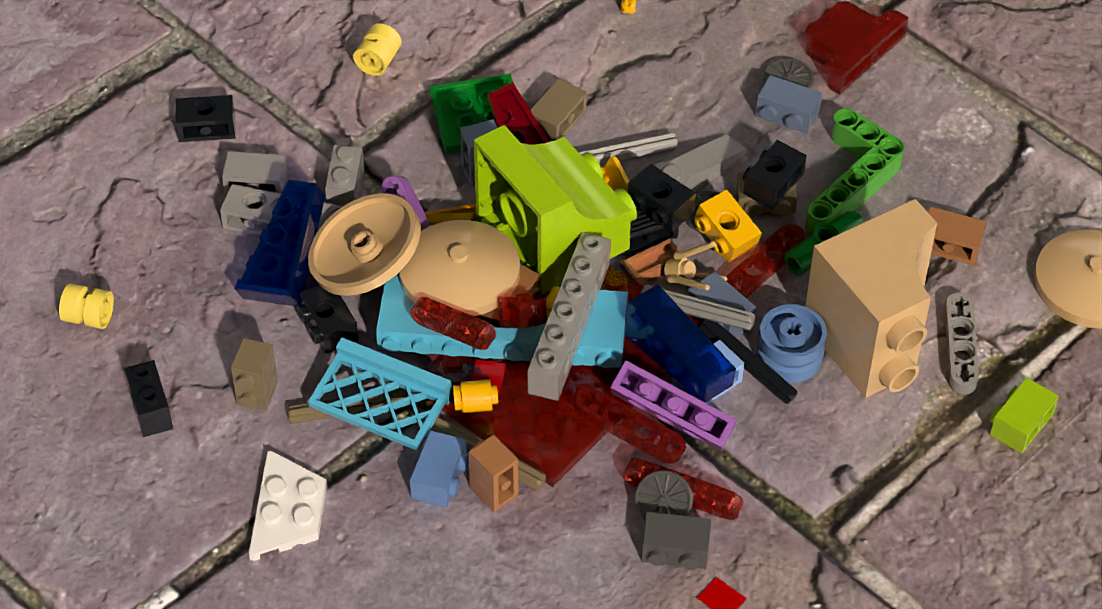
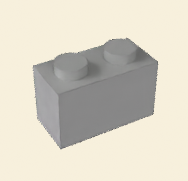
M334 145L325 186L327 203L345 206L359 198L364 175L362 147Z
M228 151L222 176L225 196L232 184L280 194L284 193L287 178L285 155Z

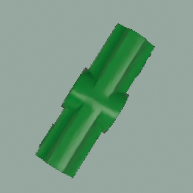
M855 210L852 212L847 211L830 224L822 223L817 225L812 236L785 253L784 260L789 270L795 275L806 273L811 269L814 246L864 223L862 216Z

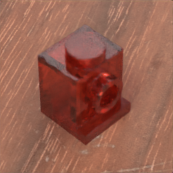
M533 293L497 297L500 327L524 328L547 322L546 299H534Z

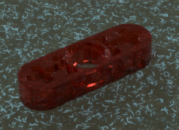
M420 297L410 310L412 319L419 325L480 350L488 349L496 337V330L488 322L427 297Z

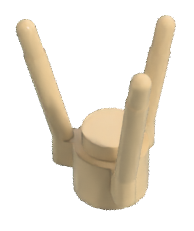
M711 241L684 252H675L674 258L669 259L664 268L668 282L709 290V285L690 280H703L710 274L697 273L695 264L687 259V257L716 246V243ZM719 275V276H721L725 281H727V277H726V276Z

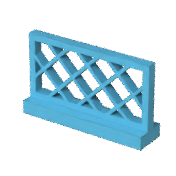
M341 338L336 346L338 353L308 401L309 407L418 451L444 405H449L454 397L451 381ZM341 364L352 368L355 374L338 381L335 376ZM371 377L380 379L382 386L364 392L361 384L362 380ZM357 382L361 393L343 399L340 388ZM397 388L407 390L409 397L391 403L388 391ZM337 389L340 400L329 404L320 401L324 393ZM385 393L388 404L370 410L367 399ZM424 399L435 401L431 410L418 413L415 402ZM364 400L367 411L356 415L347 412V405ZM412 404L415 415L398 421L394 410ZM391 411L393 423L384 426L375 424L374 416ZM418 422L420 430L415 439L402 435L400 428Z

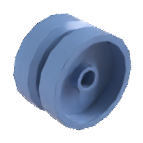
M786 304L773 308L763 317L760 324L757 356L788 383L802 382L810 379L820 370L823 362L824 347L827 339L826 324L818 313L805 306Z

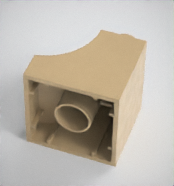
M916 199L815 245L813 249L805 307L818 313L825 322L827 339L824 349L865 398L885 388L893 393L899 392L908 387L919 374L917 363L921 343L927 335L925 324L931 296L924 286L937 222Z

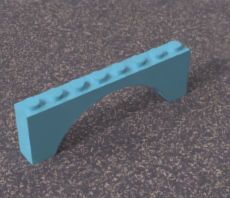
M396 275L384 284L376 328L378 350H387L389 352L401 351L419 354L468 356L482 359L532 361L546 323L523 328H498L475 324L461 318L434 315L416 306L406 296L402 289L399 275ZM599 291L572 365L622 368L628 292Z

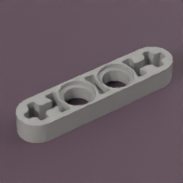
M957 292L947 298L945 307L948 374L951 389L958 394L966 395L974 392L979 378L974 303L969 295ZM956 305L961 306L963 310L962 316H957L958 309ZM963 327L969 333L958 335L953 331V328ZM956 351H965L970 355V358L960 359L954 353ZM961 370H966L965 377L968 382L962 381L960 377Z

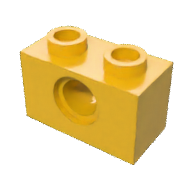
M728 190L700 204L694 217L698 230L706 234L710 241L716 243L715 251L720 256H723L728 263L756 248L762 232Z

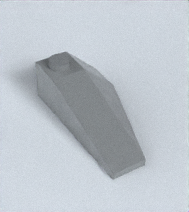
M725 134L654 162L652 165L698 193L746 154L747 148ZM639 173L633 176L629 181L635 178Z

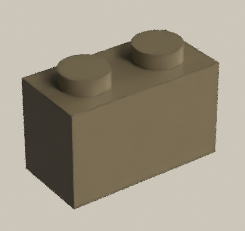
M558 78L551 87L545 89L540 100L529 107L550 142L564 137L586 112L587 92Z
M243 338L231 366L236 401L238 405L249 409L267 410L278 383L273 344Z

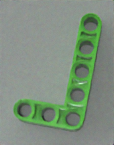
M844 108L835 112L831 139L835 144L853 154L859 160L809 204L805 231L809 236L813 235L817 225L822 223L830 224L847 211H856L901 169L904 143L854 110Z

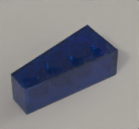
M288 180L271 213L273 216L267 228L263 229L259 237L260 242L254 254L250 255L245 265L247 268L242 278L238 279L234 287L243 299L295 307L300 306L299 293L304 291L309 270L308 254L318 231L325 200V194L317 183Z
M659 284L629 301L625 337L686 388L691 395L706 403L733 386L736 368Z

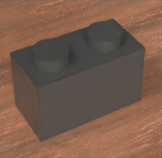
M647 512L642 562L651 563L656 566L673 565L682 566L686 569H706L711 519Z

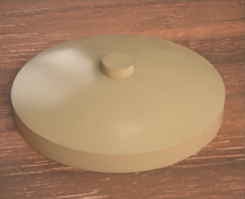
M378 193L367 195L346 204L325 221L311 243L308 254V266L312 276L323 289L335 295H358L378 288L396 276L415 253L421 235L419 217L405 199L394 194Z
M471 220L445 221L429 226L421 231L416 251L406 266L399 272V279L406 296L419 308L431 314L448 318L474 317L496 309L513 294L520 278V257L509 237L493 226Z
M1076 230L1061 234L1048 242L1037 258L1034 270L1036 290L1046 306L1061 318L1080 326L1102 329V231Z

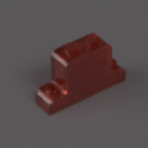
M840 1L832 8H827L816 22H811L804 32V36L807 37L805 53L825 66V73L828 75V88L840 95L906 36L909 17L896 10L886 11L881 16L876 17L849 1Z

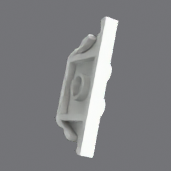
M273 451L267 452L249 549L251 561L261 559L260 554L278 549L280 553L292 549L297 544H307L319 539L327 490L326 479Z

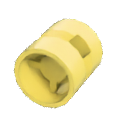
M382 23L372 25L353 55L356 66L369 75L380 76L384 74L401 46V38L388 25Z
M69 283L63 290L60 299L59 317L64 322L81 324L84 321L85 326L104 330L109 324L113 312V293L93 288L90 292L86 286Z

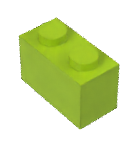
M1026 378L1019 387L1013 386L1004 406L998 405L990 417V421L993 422L990 435L1022 454L1053 416L1059 395Z

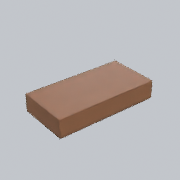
M669 238L621 261L620 269L637 288L664 275L666 262L674 258L675 252L681 251Z

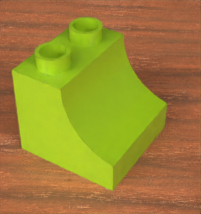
M505 125L474 139L476 220L497 228L509 237L518 251L520 264L541 275L542 294L562 284L582 232L611 239L610 259L630 249L631 222L637 218L635 204L624 189L619 188L613 191L603 180L602 169L591 153L585 152L580 155L565 137L544 144L530 145L520 143Z

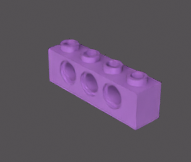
M628 361L624 362L611 386V392L615 396L721 453L737 424V420Z

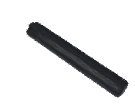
M707 319L703 320L699 330L714 343L721 340L744 362V369L783 403L789 404L795 399L798 394L797 389L721 324Z

